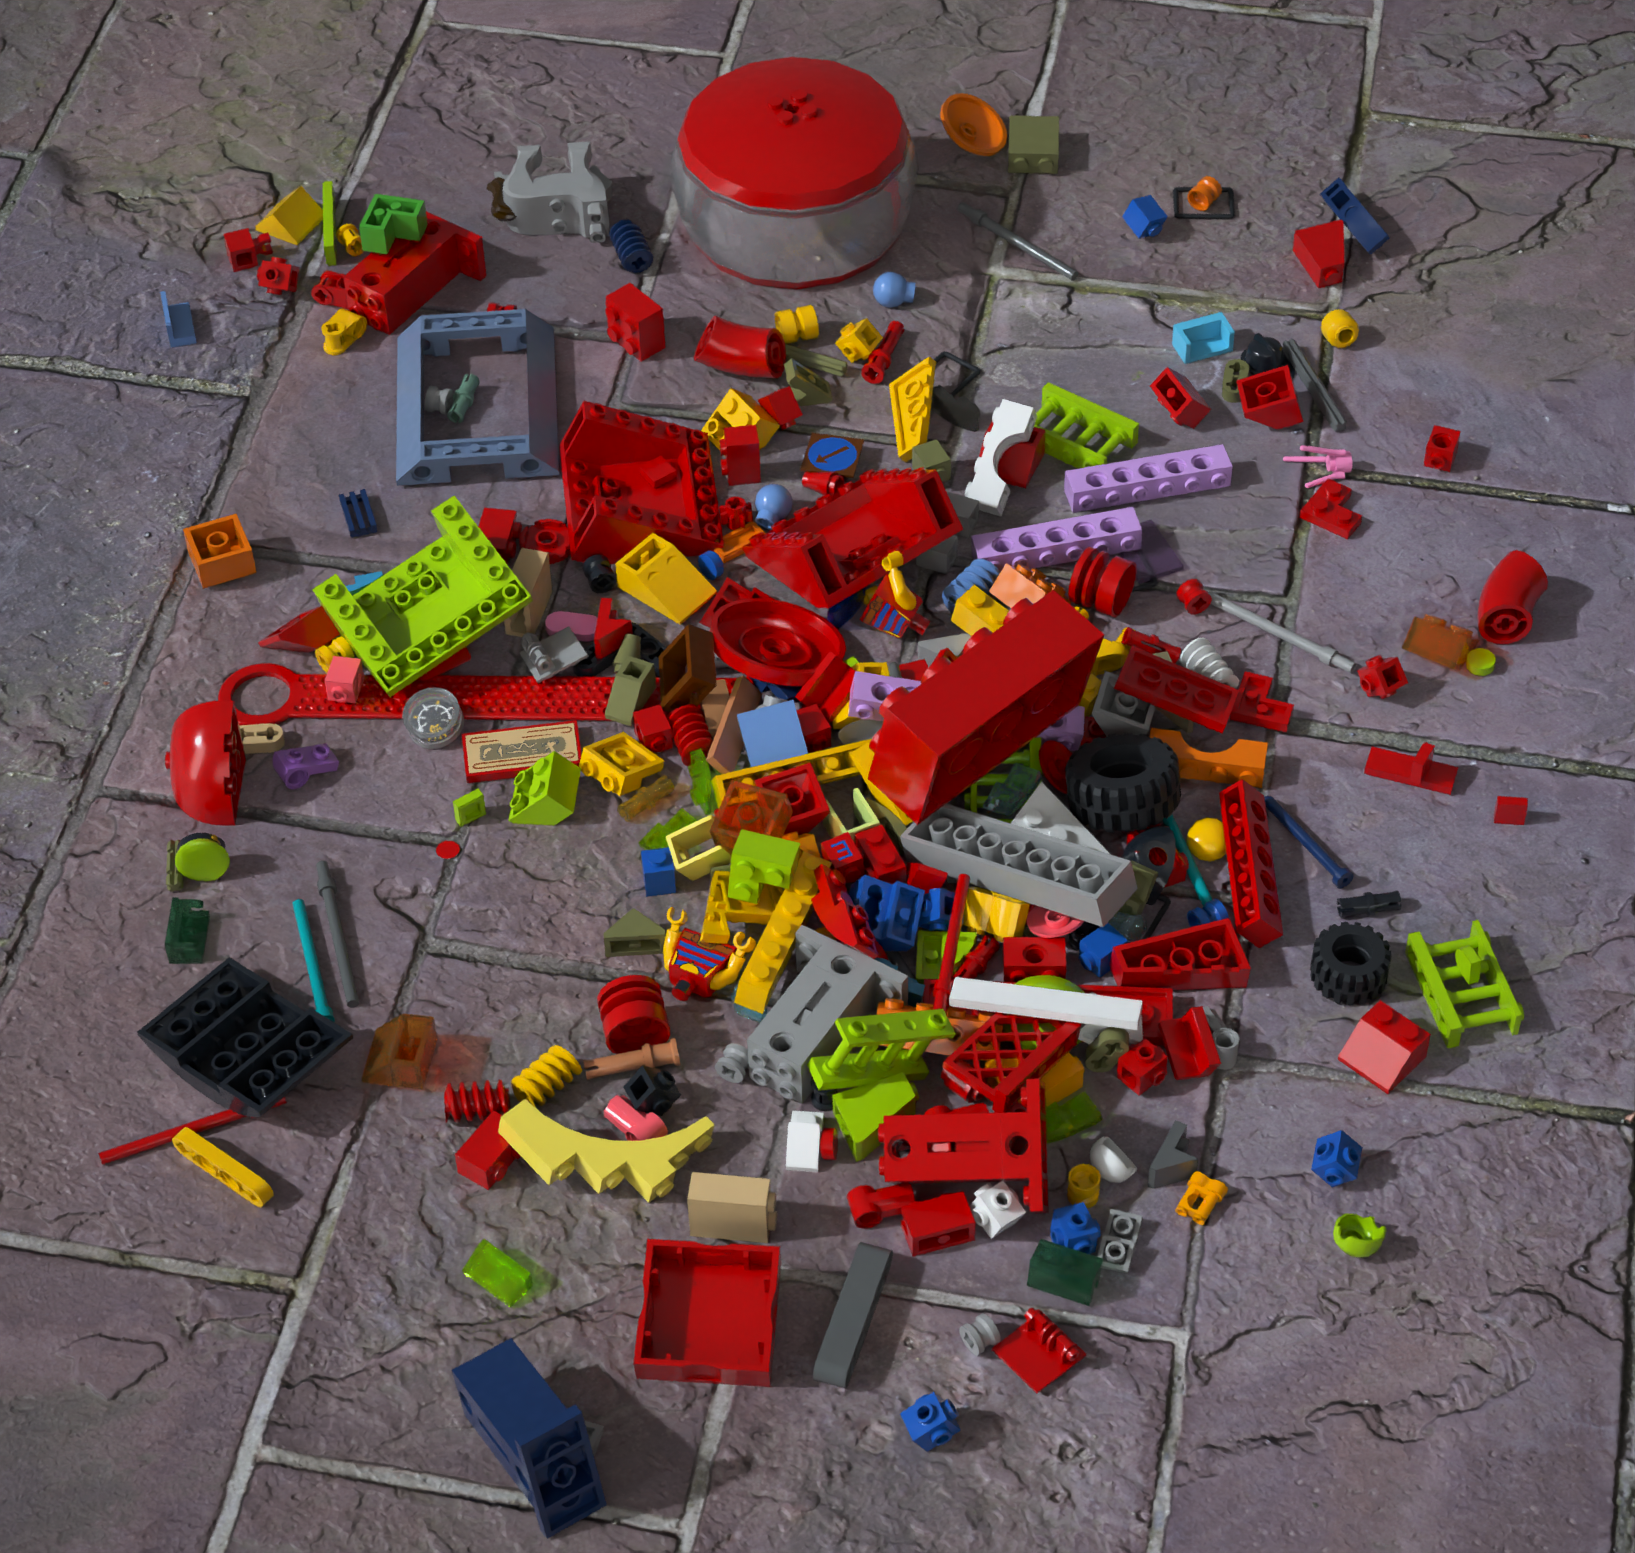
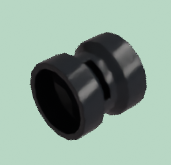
M597 554L585 560L582 568L592 591L602 594L612 590L617 583V577L611 569L608 558Z

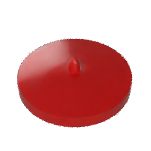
M751 598L727 603L715 612L709 632L713 633L714 652L723 662L749 677L777 685L803 686L815 673L816 668L829 651L842 661L846 652L843 636L828 620L804 607L773 599Z

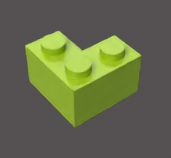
M741 829L732 851L727 897L757 904L764 884L789 889L798 866L800 843Z

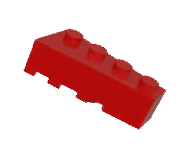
M1229 918L1114 946L1109 965L1117 986L1173 988V990L1246 988L1251 967Z

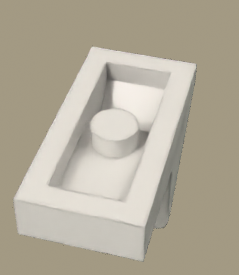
M792 1110L791 1122L788 1123L786 1170L818 1172L820 1139L824 1125L823 1112Z

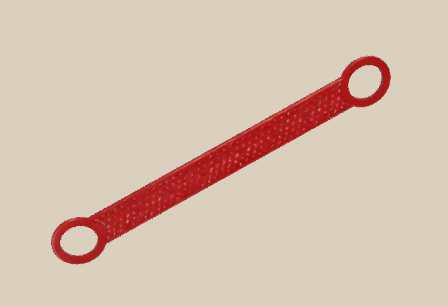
M260 663L234 672L222 684L218 694V701H232L235 690L242 683L261 676L274 677L288 685L290 689L288 700L274 712L264 715H250L241 712L235 707L239 726L280 724L288 718L406 719L407 713L414 703L423 697L434 694L446 695L454 699L462 710L464 720L612 721L605 718V711L615 677L553 676L537 683L534 676L439 675L424 683L418 678L389 697L372 675H364L365 679L356 703L328 700L325 686L327 674H295L292 670L281 665ZM746 676V678L754 685L750 677ZM655 677L656 688L643 709L661 705L660 677ZM716 678V680L725 679L730 695L737 678ZM664 711L665 716L667 717L670 712Z

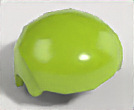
M1345 1213L1336 1219L1334 1223V1241L1343 1252L1351 1257L1365 1258L1371 1256L1379 1250L1385 1238L1386 1227L1381 1226L1378 1228L1373 1216L1363 1218L1357 1214Z

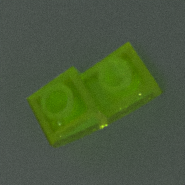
M700 748L690 752L691 765L688 766V770L693 784V788L690 789V796L695 806L700 805L705 815H707L712 810L711 774L706 757Z
M1085 1091L1061 1106L1055 1101L1046 1107L1047 1144L1073 1136L1103 1120L1102 1114Z

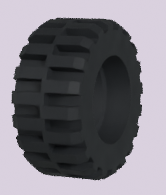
M1115 733L1109 734L1105 738L1098 737L1089 744L1084 743L1078 750L1073 752L1066 763L1065 776L1070 811L1084 825L1089 824L1092 829H1104L1106 832L1111 833L1115 831L1127 833L1134 829L1144 830L1149 825L1155 826L1161 823L1163 818L1167 819L1170 817L1180 803L1181 784L1177 754L1167 743H1163L1161 739L1156 737L1150 738L1148 735L1141 733L1139 735H1133V733L1116 735Z

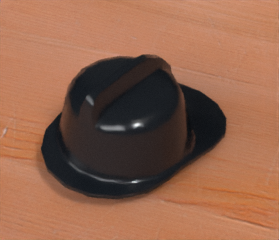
M1260 333L1254 335L1248 348L1241 354V360L1247 362L1249 371L1253 375L1288 365L1292 379L1295 376L1292 364L1283 354L1282 345L1274 338L1263 337Z

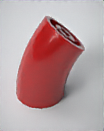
M714 316L700 338L695 351L694 361L735 375L754 378H779L785 369V342L781 332L776 328L745 326Z
M1518 550L1510 551L1497 564L1483 587L1479 600L1477 620L1479 632L1488 642L1495 644L1514 643L1524 638L1532 629L1533 609L1540 596L1547 590L1548 579L1542 566L1527 553Z

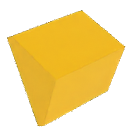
M300 186L284 197L255 228L259 232L269 233L270 236L298 245L323 220V210L307 191Z

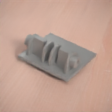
M570 627L540 642L535 634L525 633L521 640L524 650L519 652L537 683L553 677L556 673L574 666L588 657Z

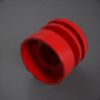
M1089 546L1081 554L1075 565L1069 584V601L1076 604L1082 603V606L1090 608L1095 603L1096 611L1115 618L1118 617L1131 596L1137 573L1136 563L1115 556L1110 561L1109 553L1104 551L1099 553L1098 549Z
M628 975L610 981L600 990L597 996L598 1009L601 1021L603 1022L606 1045L612 1053L621 1054L641 1050L642 1046L646 1043L650 1045L667 1043L671 1035L666 1010L664 1009L661 987L655 979L645 975Z

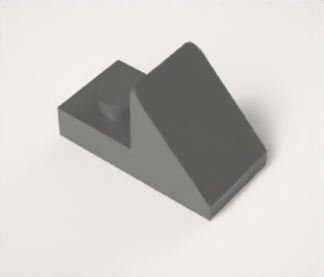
M1175 1120L1149 1168L1148 1187L1155 1189L1188 1180L1197 1171L1198 1158L1186 1153L1190 1143V1139L1186 1138L1187 1124Z

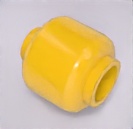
M1343 309L1330 311L1325 315L1321 323L1322 334L1336 348L1348 347L1358 337V323L1349 312Z

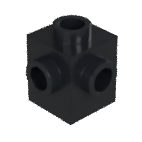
M643 1065L623 1086L636 1110L645 1113L653 1112L658 1116H663L665 1112L670 1110L674 1102L681 1096L675 1085V1078L671 1073L664 1069L658 1070Z

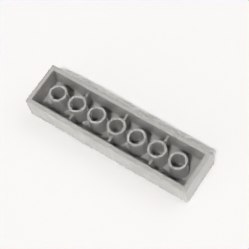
M945 804L917 825L913 822L900 836L907 862L920 863L947 872V877L958 880L960 874H967L970 876L969 884L1101 927L1108 923L1137 890L1130 860L949 804Z

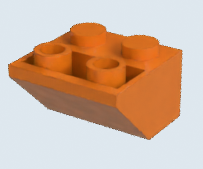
M1006 563L989 590L992 595L1010 608L1024 598H1028L1034 604L1052 590L1056 591L1070 605L1072 603L1069 601V597L1065 595L1066 590L1054 582L1048 583L1045 580L1047 576L1036 568L1029 569L1020 563L1017 566Z

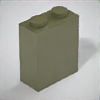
M1010 116L1008 173L1058 174L1059 116Z

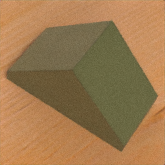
M632 908L604 932L606 957L663 954L665 929L635 908Z

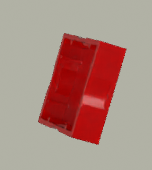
M647 1239L643 1274L644 1303L638 1319L634 1355L636 1378L771 1387L782 1264L780 1246L747 1244L712 1246L695 1241Z

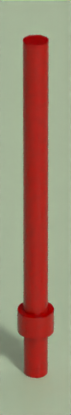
M964 873L960 874L957 880L939 979L935 981L933 996L935 997L933 1010L944 1009L946 1011L947 1000H949L953 986L951 979L970 883V876Z
M283 1097L279 1102H277L272 1108L286 1104L287 1102L285 1097ZM228 1109L100 1152L99 1157L102 1165L170 1143L172 1138L184 1127L199 1133L247 1116Z

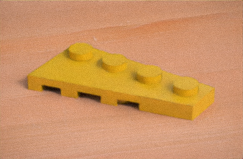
M930 356L889 384L898 456L905 463L912 459V447L927 443L936 361Z

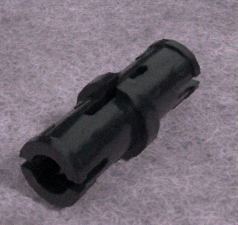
M1399 891L1380 894L1364 892L1363 896L1338 898L1337 905L1340 906L1337 907L1340 918L1360 914L1374 916L1375 912L1401 910V903L1398 904V902H1401Z

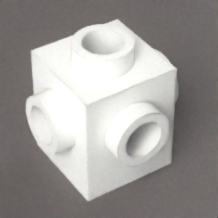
M1004 1180L995 1186H992L991 1183L982 1186L974 1193L977 1198L969 1206L975 1222L984 1228L991 1239L1016 1224L1026 1213L1019 1203L1017 1194L1006 1185Z

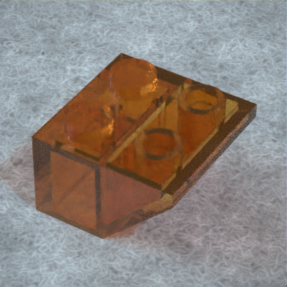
M1425 614L1423 618L1414 617L1402 649L1451 669L1461 670L1466 663L1468 653L1476 648L1479 640L1472 637L1473 631L1452 624L1448 628L1446 627V620Z
M403 1013L378 1027L375 1031L362 1074V1083L423 1090L437 1043L434 1017Z

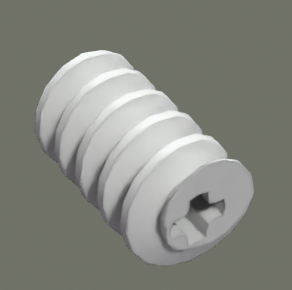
M1204 637L1197 638L1191 641L1182 651L1180 662L1184 668L1235 689L1238 687V677L1233 675L1232 669L1222 660L1220 654L1216 652L1214 646L1210 645L1208 639Z

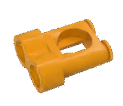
M1195 1171L1187 1183L1188 1189L1175 1211L1180 1216H1189L1197 1224L1204 1225L1216 1203L1223 1200L1228 1188L1221 1181L1210 1179L1204 1173ZM1198 1197L1204 1199L1198 1209L1192 1208Z

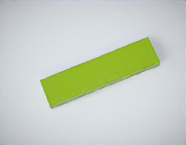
M325 181L322 184L324 252L326 264L328 266H336L335 195L332 181Z

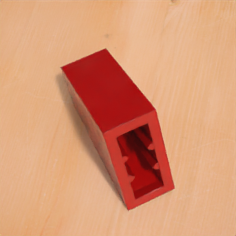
M1342 219L1297 230L1294 233L1293 252L1318 289L1342 283L1344 270V222Z

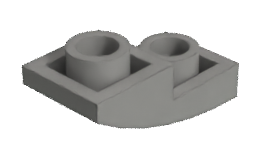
M1110 1209L1105 1233L1102 1236L1096 1260V1267L1128 1274L1143 1221L1142 1215Z

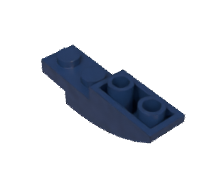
M1339 177L1320 193L1324 201L1339 219H1342L1344 225L1370 255L1390 239L1388 234Z

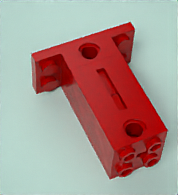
M426 211L428 225L420 241L395 238L388 254L371 252L343 277L348 310L365 317L367 325L390 335L460 272L480 282L487 276L482 236Z
M1026 1079V1087H1021V1105L1027 1108V1112L883 1116L884 1123H879L878 1125L879 1143H884V1156L879 1157L880 1176H884L885 1182L891 1184L1001 1182L1003 1180L1004 1182L1029 1181V1185L1023 1187L1024 1205L1030 1207V1212L1036 1214L1049 1213L1045 1082L1041 1079ZM1020 1139H1026L1028 1142L1027 1151L1022 1155H1017L1014 1149L1015 1144ZM908 1142L910 1144V1152L906 1157L901 1158L899 1148L901 1144Z

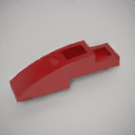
M820 864L813 870L820 892L811 899L820 921L835 938L858 952L875 959L878 956L874 943L876 939L870 930L867 912L861 906L853 905V901L848 895L845 886L846 879L843 874L836 869L832 870L824 864Z

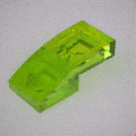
M681 808L664 826L658 822L638 844L644 850L669 847L666 839L667 835L698 820Z

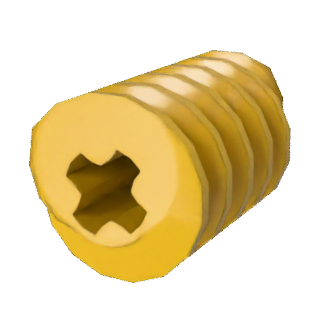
M554 1045L549 1048L548 1053L540 1055L539 1060L533 1061L529 1068L523 1069L520 1075L515 1076L511 1080V1087L519 1102L526 1099L534 1107V1102L543 1106L546 1103L544 1095L549 1098L554 1097L553 1087L557 1090H562L564 1088L562 1080L567 1083L572 1082L573 1076L571 1072L575 1075H580L582 1068L570 1052L561 1046Z

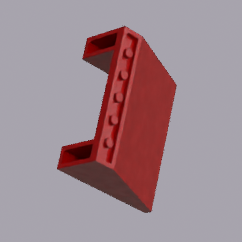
M584 400L559 445L571 560L584 563L587 558L601 554L608 558L610 564H615L652 533L673 544L685 557L699 556L709 550L714 551L716 548L723 549L724 540L708 433ZM662 456L677 470V477L654 489L639 474V466Z
M910 467L902 471L899 468H895L890 471L881 469L877 472L871 469L860 474V480L855 483L847 482L837 488L839 492L834 495L827 494L818 498L815 501L816 505L813 507H804L793 513L794 518L774 523L771 526L772 530L766 534L760 532L749 538L750 543L743 546L742 549L748 559L816 608H830L885 576L886 573H890V571H886L882 567V560L889 553L899 551L902 554L904 565L962 531L963 527L936 469L925 470L924 467L912 470Z

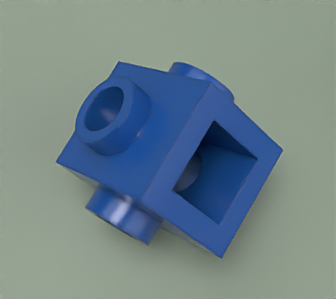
M933 888L929 890V893L924 894L918 927L929 929V931L947 932L955 892L947 891L943 888Z
M1343 1130L1318 1138L1311 1170L1331 1187L1357 1179L1362 1146Z
M1084 1202L1053 1210L1050 1228L1051 1240L1054 1247L1060 1249L1065 1260L1085 1257L1090 1253L1096 1252L1097 1240L1101 1236V1230L1098 1221L1095 1218L1092 1219Z
M935 1392L921 1396L915 1401L914 1405L900 1413L913 1442L926 1452L936 1446L946 1444L954 1434L961 1431L955 1419L959 1416L956 1407L950 1399L944 1400Z

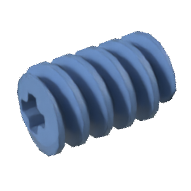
M985 559L972 561L970 566L966 567L943 590L942 598L947 609L953 614L956 600L973 585H976L989 595V590L999 576L1000 571L995 565Z

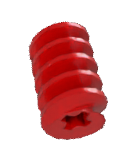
M687 704L674 709L666 718L671 726L672 737L678 748L681 760L685 766L690 768L703 767L708 763L706 758L713 740L705 719L701 714V709L694 704Z
M498 1079L496 1089H493L490 1081L486 1080L483 1090H480L476 1081H473L471 1089L468 1091L464 1082H460L458 1091H454L451 1082L447 1083L444 1093L446 1123L449 1120L450 1114H452L454 1121L459 1123L463 1113L468 1122H472L476 1112L480 1120L484 1121L489 1111L490 1113L493 1110L498 1113L503 1111L505 1114L511 1110L509 1087L505 1088L502 1079Z

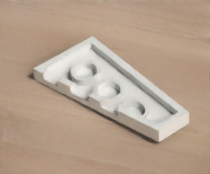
M1042 782L1011 822V824L1110 854Z

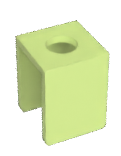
M858 788L853 789V811L861 826L853 829H845L826 799L830 814L823 819V826L831 838L848 832L855 843V833L880 825L878 818Z

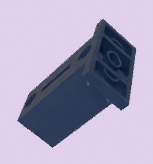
M512 1338L452 1369L465 1417L534 1507L540 1531L546 1539L607 1505L583 1413L576 1404L568 1409L564 1406Z

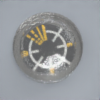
M426 688L415 693L406 702L403 709V723L410 738L414 743L423 748L437 749L449 745L457 739L464 726V716L456 697L451 692L442 688Z

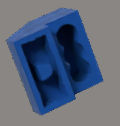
M867 875L853 883L849 893L853 905H859L867 912L870 930L884 951H908L914 947L925 890L900 881L890 884Z

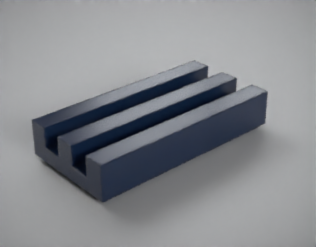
M361 489L360 494L355 495L354 491L349 492L348 497H345L344 493L338 495L351 538L378 532L365 489ZM362 501L370 527H365L358 502ZM348 504L353 505L360 528L358 530L354 528Z

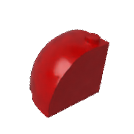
M234 701L200 703L184 711L176 719L172 728L170 752H166L165 766L166 769H170L173 795L178 806L193 819L212 825L235 826L246 764V755Z

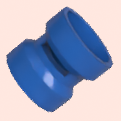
M1212 899L1206 902L1203 908L1196 907L1187 913L1190 927L1229 918L1225 906L1218 899Z

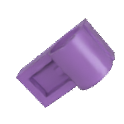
M326 743L275 751L272 760L273 768L289 789L302 787L312 774L337 771L339 760Z

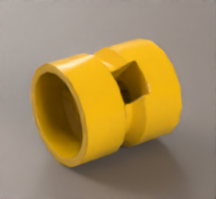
M812 305L797 307L795 312H792L791 309L775 312V326L781 332L785 344L795 343L798 338H801L803 341L818 338V321Z

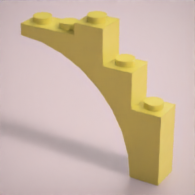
M524 1099L501 1116L498 1133L548 1185H551L557 1179L560 1181L564 1180L575 1169L598 1194L608 1187L609 1189L615 1188L625 1178L649 1203L657 1196L662 1198L667 1195L674 1187L673 1181L676 1171L686 1164L691 1154L695 1151L700 1153L711 1144V1136L715 1124L705 1116L689 1127L663 1137L641 1141H613L587 1136L568 1129L543 1115Z

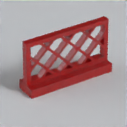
M996 1012L943 1062L942 1068L993 1101L992 1110L997 1113H1004L1021 1099V1087H1026V1079H1041L1077 1044L1082 1023ZM1038 1023H1049L1057 1029L1054 1032H1040ZM997 1024H1011L1012 1033H996L995 1026ZM1017 1024H1033L1034 1032H1018ZM1014 1041L1015 1050H999L998 1042ZM1020 1041H1036L1037 1048L1035 1050H1021ZM978 1042H992L993 1050L977 1051L976 1044ZM979 1059H995L997 1068H980ZM1001 1059H1017L1018 1066L1016 1068H1002ZM959 1060H973L974 1068L963 1069L956 1063ZM982 1077H998L999 1084L993 1089L982 1081Z

